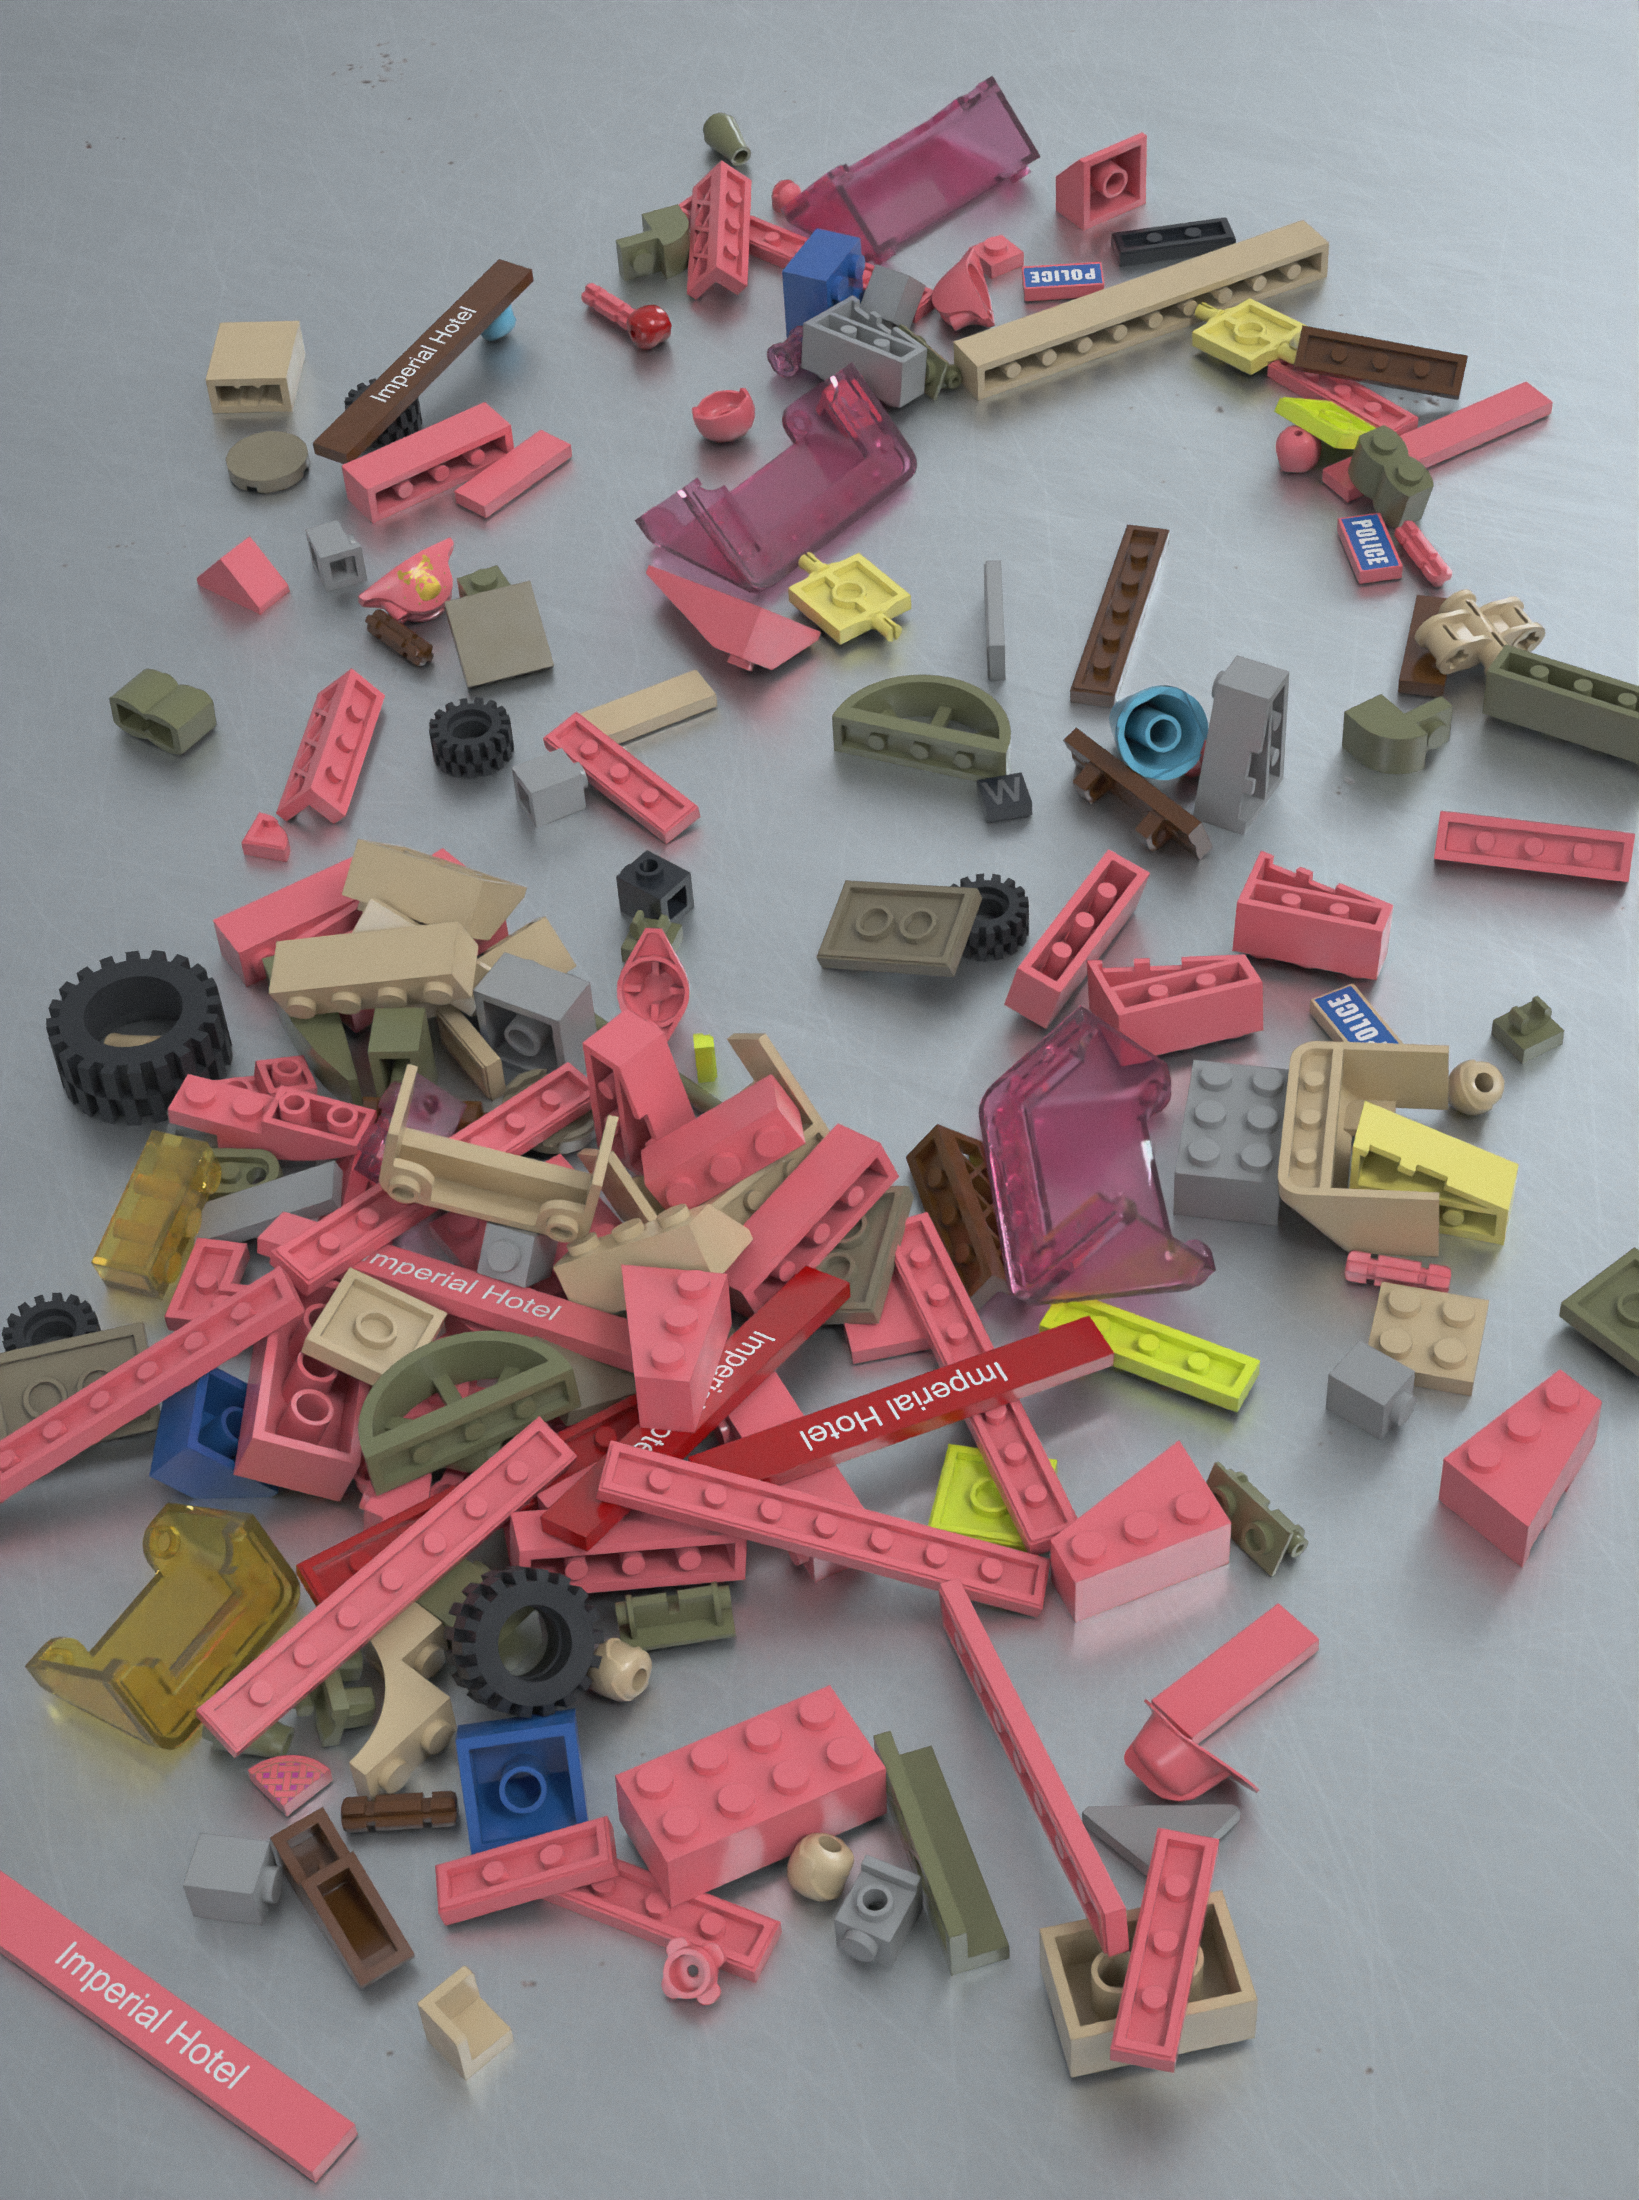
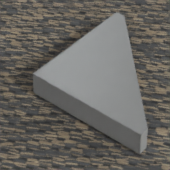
M1234 1804L1088 1806L1082 1812L1084 1826L1146 1876L1148 1875L1158 1828L1220 1840L1240 1821V1809Z

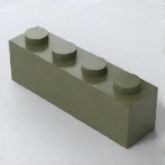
M1505 644L1487 670L1483 714L1639 764V686Z

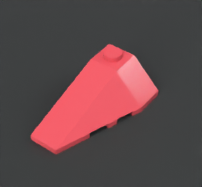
M649 565L646 571L651 580L713 647L730 653L727 660L728 663L752 672L755 664L770 670L775 669L818 641L821 634L820 631L767 609Z

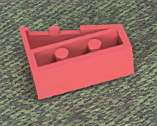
M1260 851L1237 901L1232 951L1250 954L1260 959L1270 958L1295 963L1303 968H1319L1343 973L1352 978L1377 980L1388 952L1394 905L1341 883L1336 886V889L1313 880L1312 871L1299 867L1296 873L1273 864L1274 855Z
M1246 955L1181 957L1182 965L1150 966V958L1134 959V967L1103 968L1102 960H1087L1089 1009L1119 1062L1123 1064L1131 1061H1142L1152 1056L1178 1050H1189L1199 1045L1224 1039H1235L1245 1034L1262 1031L1263 983Z
M621 1264L640 1428L695 1433L732 1325L728 1275L701 1270H680Z
M1559 1369L1443 1459L1438 1500L1523 1568L1530 1556V1550L1541 1530H1545L1552 1518L1556 1504L1563 1492H1567L1595 1444L1602 1401Z
M1180 1440L1050 1540L1051 1582L1075 1623L1229 1564L1231 1522Z

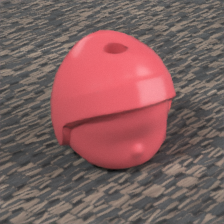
M1297 425L1289 426L1279 434L1276 440V453L1279 465L1283 471L1303 473L1312 469L1318 463L1322 450L1319 438Z

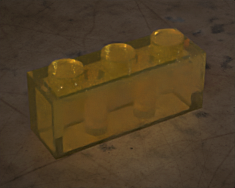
M156 1130L151 1131L91 1261L106 1287L163 1300L169 1284L174 1283L180 1274L182 1255L189 1240L194 1238L200 1229L202 1211L210 1194L216 1192L221 1181L222 1167L208 1142Z

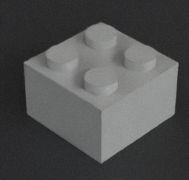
M504 952L473 990L481 1036L500 1057L502 1066L516 1072L524 1073L533 1069H548L547 1074L569 1062L583 1074L586 1070L582 1043L597 1032L590 982L582 980L575 975L565 974L540 965L533 960L523 959Z

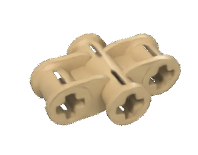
M1464 589L1449 596L1439 608L1438 614L1427 619L1418 628L1415 640L1420 647L1427 648L1435 657L1436 667L1442 674H1451L1482 663L1485 666L1484 673L1487 675V670L1505 644L1531 652L1544 639L1545 629L1541 624L1533 622L1523 610V602L1516 596L1493 601L1479 608L1476 605L1477 599L1474 593L1469 589Z

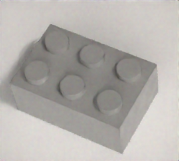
M1203 1060L1193 1061L1174 1174L1173 1215L1278 1226L1281 1197L1278 1192V1166L1289 1069Z

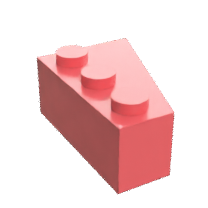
M626 1008L582 1044L597 1148L599 1149L608 1115L619 1117L611 1151H614L623 1166L638 1176H644L641 1150L696 1117L664 1033L651 1020H644Z

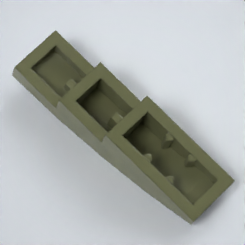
M274 956L262 958L268 987L270 986ZM272 998L282 1027L299 1056L304 1055L309 1069L338 1100L362 1106L359 1081L339 1012L316 1014L310 1019H298L290 1017Z

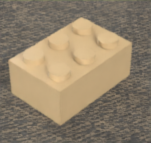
M1222 1890L1210 1892L1178 2054L1255 2038L1258 1999ZM1141 1907L1126 1910L1130 1951L1108 1957L1107 1953L1104 1954L1087 1919L1039 1929L1040 1969L1071 2078L1131 2065L1110 2060V2047Z

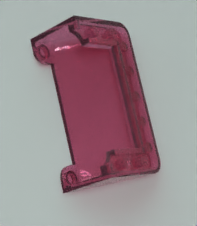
M991 76L976 85V88L968 94L956 98L928 121L849 167L845 163L830 170L780 210L789 224L809 235H812L816 228L861 238V255L865 257V262L870 263L873 261L874 265H881L896 255L893 250L894 247L1003 181L1009 179L1013 185L1030 174L1031 170L1028 165L1041 156L996 80Z
M851 362L787 406L783 411L782 425L793 445L732 491H729L725 485L715 490H706L700 487L702 483L697 477L634 521L652 544L743 590L759 594L774 586L799 566V559L803 554L806 556L807 552L815 554L911 479L916 473L917 459L908 442Z
M1081 1005L986 1090L979 1105L978 1115L1008 1290L1012 1296L1029 1306L1190 1291L1202 1285L1216 1271L1212 1251L1208 1245L1197 1239L1188 1240L1183 1243L1172 1236L1147 1126V1120L1154 1114L1161 1112L1171 1099V1077L1168 1064Z

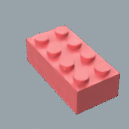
M331 1280L308 1296H305L295 1287L305 1312L285 1326L254 1343L233 1475L338 1502L341 1501L361 1461L362 1449L359 1441L358 1424L363 1403L369 1393L370 1384L301 1352L305 1338L340 1282Z
M830 1685L615 1775L619 1821L671 1908L790 1856L796 1845L811 1833H827L836 1836L887 1813L886 1767Z

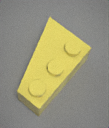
M1365 1101L1353 1143L1349 1189L1439 1192L1440 1234L1504 1245L1514 1201L1519 1164Z

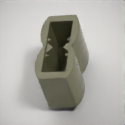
M1382 425L1359 436L1348 467V474L1354 486L1362 494L1373 500L1376 512L1380 513L1383 521L1394 529L1401 527L1404 521L1416 522L1422 519L1434 487L1429 471L1422 463L1409 456L1408 449L1402 438L1389 427Z
M144 669L109 698L113 721L118 727L132 736L142 739L148 738L157 747L171 754H183L217 725L213 700L204 690L184 684L178 685L171 675L154 669Z

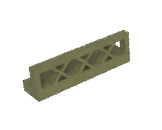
M891 1731L873 1735L874 1751L886 1767L887 1805L911 1870L914 1874L922 1877L923 1902L951 1976L1009 1959V1943L932 1745L899 1755Z

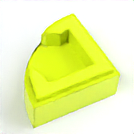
M695 1033L693 1034L698 1083L714 1082L718 1076L713 1036Z

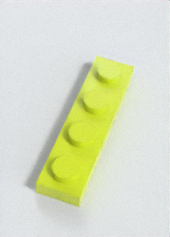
M1063 1287L1039 1324L1040 1333L1090 1316L1115 1353L1114 1367L1234 1412L1239 1411L1260 1372V1360Z

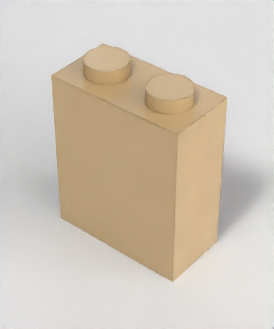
M299 321L224 322L219 324L205 379L212 413L293 412L306 355Z

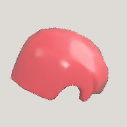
M740 388L739 392L734 390L715 391L703 398L697 407L692 408V415L698 431L704 438L716 443L733 442L745 436L752 427L755 418V405L746 388Z

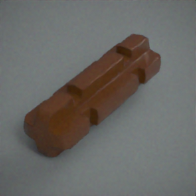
M376 609L372 615H367L365 622L368 624L366 629L376 638L402 656L407 657L406 659L416 666L422 667L427 661H432L434 653H432L433 646L428 641L418 637L419 635L381 609Z
M453 1791L432 1792V1797L425 1798L423 1792L376 1795L375 1801H368L367 1796H354L343 1799L341 1805V1823L343 1830L348 1833L368 1832V1826H375L376 1831L424 1828V1822H432L433 1828L452 1827L457 1824L459 1816L458 1798Z

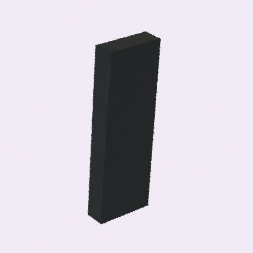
M1225 217L1111 233V246L1120 267L1196 257L1236 243L1235 235L1228 219Z

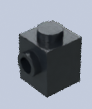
M648 850L631 864L626 865L620 874L616 876L620 911L634 918L637 910H642L645 918L659 920L661 914L669 917L670 922L677 923L694 908L691 872Z

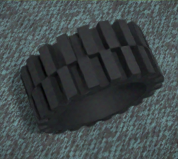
M139 950L125 952L126 961L115 963L113 957L109 956L99 960L102 969L93 972L88 966L77 972L79 983L75 985L66 981L59 989L62 1000L52 999L48 1008L51 1018H46V1030L61 1082L68 1098L73 1105L79 1102L82 1112L90 1117H93L100 1111L102 1121L106 1123L116 1124L119 1116H125L128 1126L142 1125V1116L153 1115L155 1123L167 1121L169 1119L166 1111H168L170 1104L188 1074L210 1080L225 1079L227 1076L225 1065H231L232 1043L218 987L213 977L208 979L206 969L199 963L191 968L188 957L176 954L173 960L169 962L167 961L165 951L152 950L149 959H141ZM149 1019L177 1021L166 1034L143 1045L116 1047L100 1042L114 1030L133 1022Z

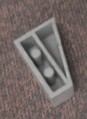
M853 295L803 323L801 368L816 373L818 377L824 380L836 381L846 378L849 381L862 375L874 397L891 407L900 408L924 393L927 348L898 327L892 328V331L882 324V316L876 311L867 314L860 309V300Z
M1237 655L1225 672L1220 671L1217 674L1212 686L1211 694L1214 701L1193 816L1199 821L1244 835L1283 780L1289 671Z

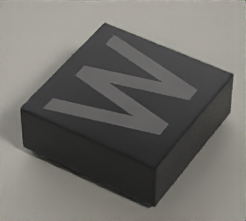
M1022 772L976 780L977 795L987 822L1033 815L1032 800Z

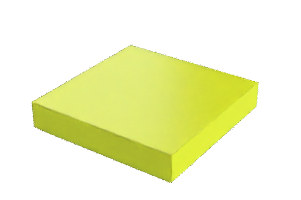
M1283 397L1279 398L1274 410L1275 413L1338 449L1355 450L1359 436L1376 429V427L1335 403L1326 400Z
M948 1444L928 1526L1027 1552L979 1449ZM1049 1459L1057 1475L1058 1460Z

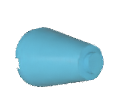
M1167 685L1152 686L1126 696L1115 703L1109 715L1110 728L1122 760L1130 769L1141 776L1158 780L1177 778L1192 769L1202 755L1200 752L1205 739L1207 740L1209 729L1206 714L1200 703L1193 696L1177 687Z

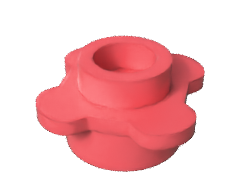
M683 1936L672 1939L666 1947L668 1958L664 1964L663 1979L661 1981V1987L665 1995L671 1999L696 1998L702 2005H710L716 2002L721 1995V1988L717 1984L719 1967L726 1961L723 1948L717 1943H709L706 1946L691 1944ZM691 1965H695L698 1968V1975L696 1977L689 1974V1967Z

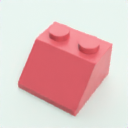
M1141 132L1083 157L1057 175L1056 211L1085 231L1146 204L1147 135Z

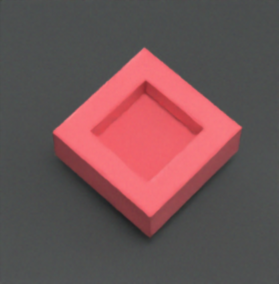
M1001 234L972 246L979 256L983 273L991 279L1024 266V252Z

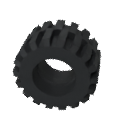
M521 1566L504 1567V1571L491 1570L481 1575L483 1581L480 1584L470 1582L461 1591L467 1597L463 1603L454 1602L449 1611V1614L456 1616L454 1627H444L443 1639L452 1640V1649L444 1651L446 1664L453 1665L457 1669V1672L451 1675L456 1684L469 1690L467 1696L476 1703L517 1717L531 1718L532 1714H538L542 1717L555 1714V1706L567 1708L577 1701L573 1692L576 1689L586 1691L593 1682L592 1679L586 1676L589 1667L597 1669L600 1667L602 1656L593 1655L594 1644H604L603 1631L593 1629L592 1622L600 1619L596 1606L585 1604L584 1601L589 1595L582 1587L570 1585L571 1579L560 1573ZM531 1606L539 1612L546 1624L548 1632L547 1648L541 1661L532 1670L515 1676L505 1668L501 1661L498 1650L499 1634L510 1615L520 1608Z

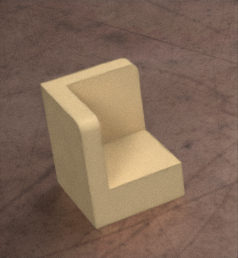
M462 1966L417 2003L427 2041L465 2081L514 2042L511 2028L480 1997L475 1975L467 1966Z

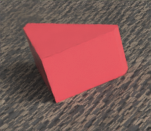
M250 536L197 577L198 585L260 615L290 592L286 581Z

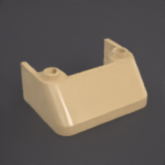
M734 1033L727 1038L754 1080L743 1090L772 1074L799 1108L806 1144L701 1204L709 1203L741 1225L745 1224L830 1132L766 1033ZM584 1148L577 1155L589 1173L592 1174L599 1149ZM610 1151L601 1190L614 1210L624 1222L635 1218H640L643 1224L657 1220L656 1217L665 1209L645 1186L644 1176L631 1177L614 1151Z
M1310 1041L1301 1044L1292 1052L1289 1064L1278 1166V1192L1281 1199L1345 1251L1357 1250L1380 1255L1439 1257V1192L1348 1189L1352 1136H1356L1365 1101L1396 1113V1108L1448 1110L1449 1045Z
M407 1064L389 1126L379 1176L381 1187L392 1199L402 1203L414 1202L547 1235L558 1242H572L588 1235L602 1189L619 1117L608 1115L592 1174L407 1128L406 1125L418 1066Z

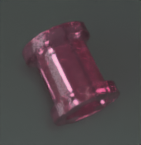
M796 326L789 332L788 338L785 341L773 344L767 350V360L779 376L784 378L793 376L799 369L802 359L803 326Z

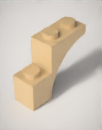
M416 1602L361 1648L363 1658L374 1667L385 1683L384 1704L378 1723L369 1740L349 1762L357 1795L367 1796L368 1801H375L376 1795L392 1794L399 1791L406 1784L411 1773L431 1754L434 1755L441 1752L457 1731L450 1697L427 1680L441 1669L445 1662L444 1651L449 1650L447 1639H443V1622Z

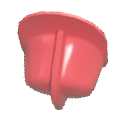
M1147 1699L1144 1700L1153 1712L1135 1740L1125 1751L1124 1761L1131 1771L1153 1793L1166 1800L1176 1802L1191 1801L1228 1777L1255 1793L1259 1791L1252 1782L1181 1734Z

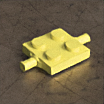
M1251 298L1225 310H1218L1206 302H1202V305L1198 304L1196 307L1195 317L1207 323L1192 331V346L1252 375L1279 359L1294 365L1302 325H1307Z
M807 552V556L803 554L800 557L799 567L810 575L806 579L788 587L789 602L841 645L871 629L877 630L889 642H893V638L897 640L900 637L902 628L891 619L911 609V595L860 553L843 561L823 564L811 552Z

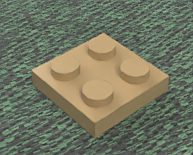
M349 1267L305 1338L301 1352L373 1386L382 1374L402 1357L421 1346L433 1342L443 1327L447 1313Z
M1382 1282L1368 1345L1414 1370V1386L1472 1396L1489 1300Z

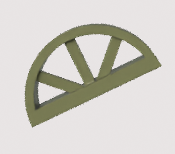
M927 674L905 675L885 679L868 685L852 694L832 715L834 751L975 782L979 779L1011 774V728L1007 714L992 696L962 680ZM909 717H934L930 724L903 719ZM950 720L967 725L978 733L973 734L950 729L947 726Z
M473 1331L455 1334L430 1342L405 1355L383 1373L373 1385L363 1403L359 1416V1441L376 1496L513 1437L539 1416L544 1422H547L581 1407L573 1367L551 1346L526 1335L505 1331ZM498 1379L495 1385L465 1398H462L455 1387L457 1384L474 1380ZM435 1393L439 1394L445 1404L444 1407L414 1420L403 1418L416 1405Z

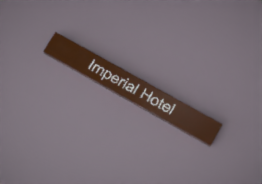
M498 259L313 442L315 454L341 464L357 459L534 281L532 269Z

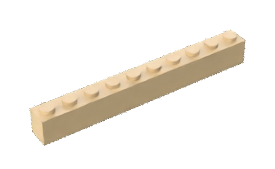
M1304 220L954 341V365L961 370V383L979 401L1202 322L1203 320L1195 317L1196 307L1198 304L1202 305V302H1206L1218 310H1225L1235 307L1249 298L1258 302L1326 278L1329 242Z

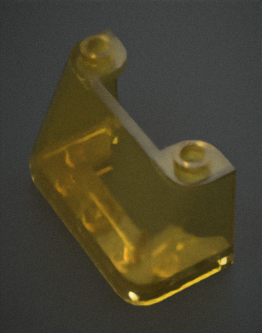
M167 1503L149 1523L144 1532L142 1541L143 1554L148 1564L156 1573L144 1589L89 1652L78 1640L59 1636L46 1642L25 1665V1668L39 1686L48 1693L148 1746L168 1750L183 1746L202 1725V1722L195 1716L196 1710L259 1656L291 1617L299 1603L301 1592L300 1582L296 1573L253 1513Z

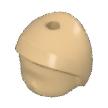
M1471 1059L1460 1063L1449 1075V1104L1457 1111L1470 1116L1489 1112L1492 1110L1493 1105L1502 1098L1505 1083L1501 1072L1489 1062Z
M613 1637L604 1641V1644H599L594 1650L593 1655L602 1656L599 1669L589 1667L586 1676L593 1680L589 1686L593 1691L618 1702H627L635 1699L647 1688L652 1670V1660L650 1655L641 1647H632L628 1643Z
M811 1833L796 1845L787 1865L788 1882L797 1892L818 1902L839 1898L843 1893L847 1877L854 1864L853 1852L840 1838L827 1833Z

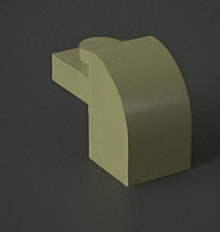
M678 204L641 214L643 232L616 240L619 274L624 281L660 271L666 279L679 275L688 267L690 247L689 221Z
M1382 694L1377 695L1344 711L1342 747L1361 764L1381 773L1410 774L1425 769L1426 752L1450 741L1453 705L1440 696L1404 714Z

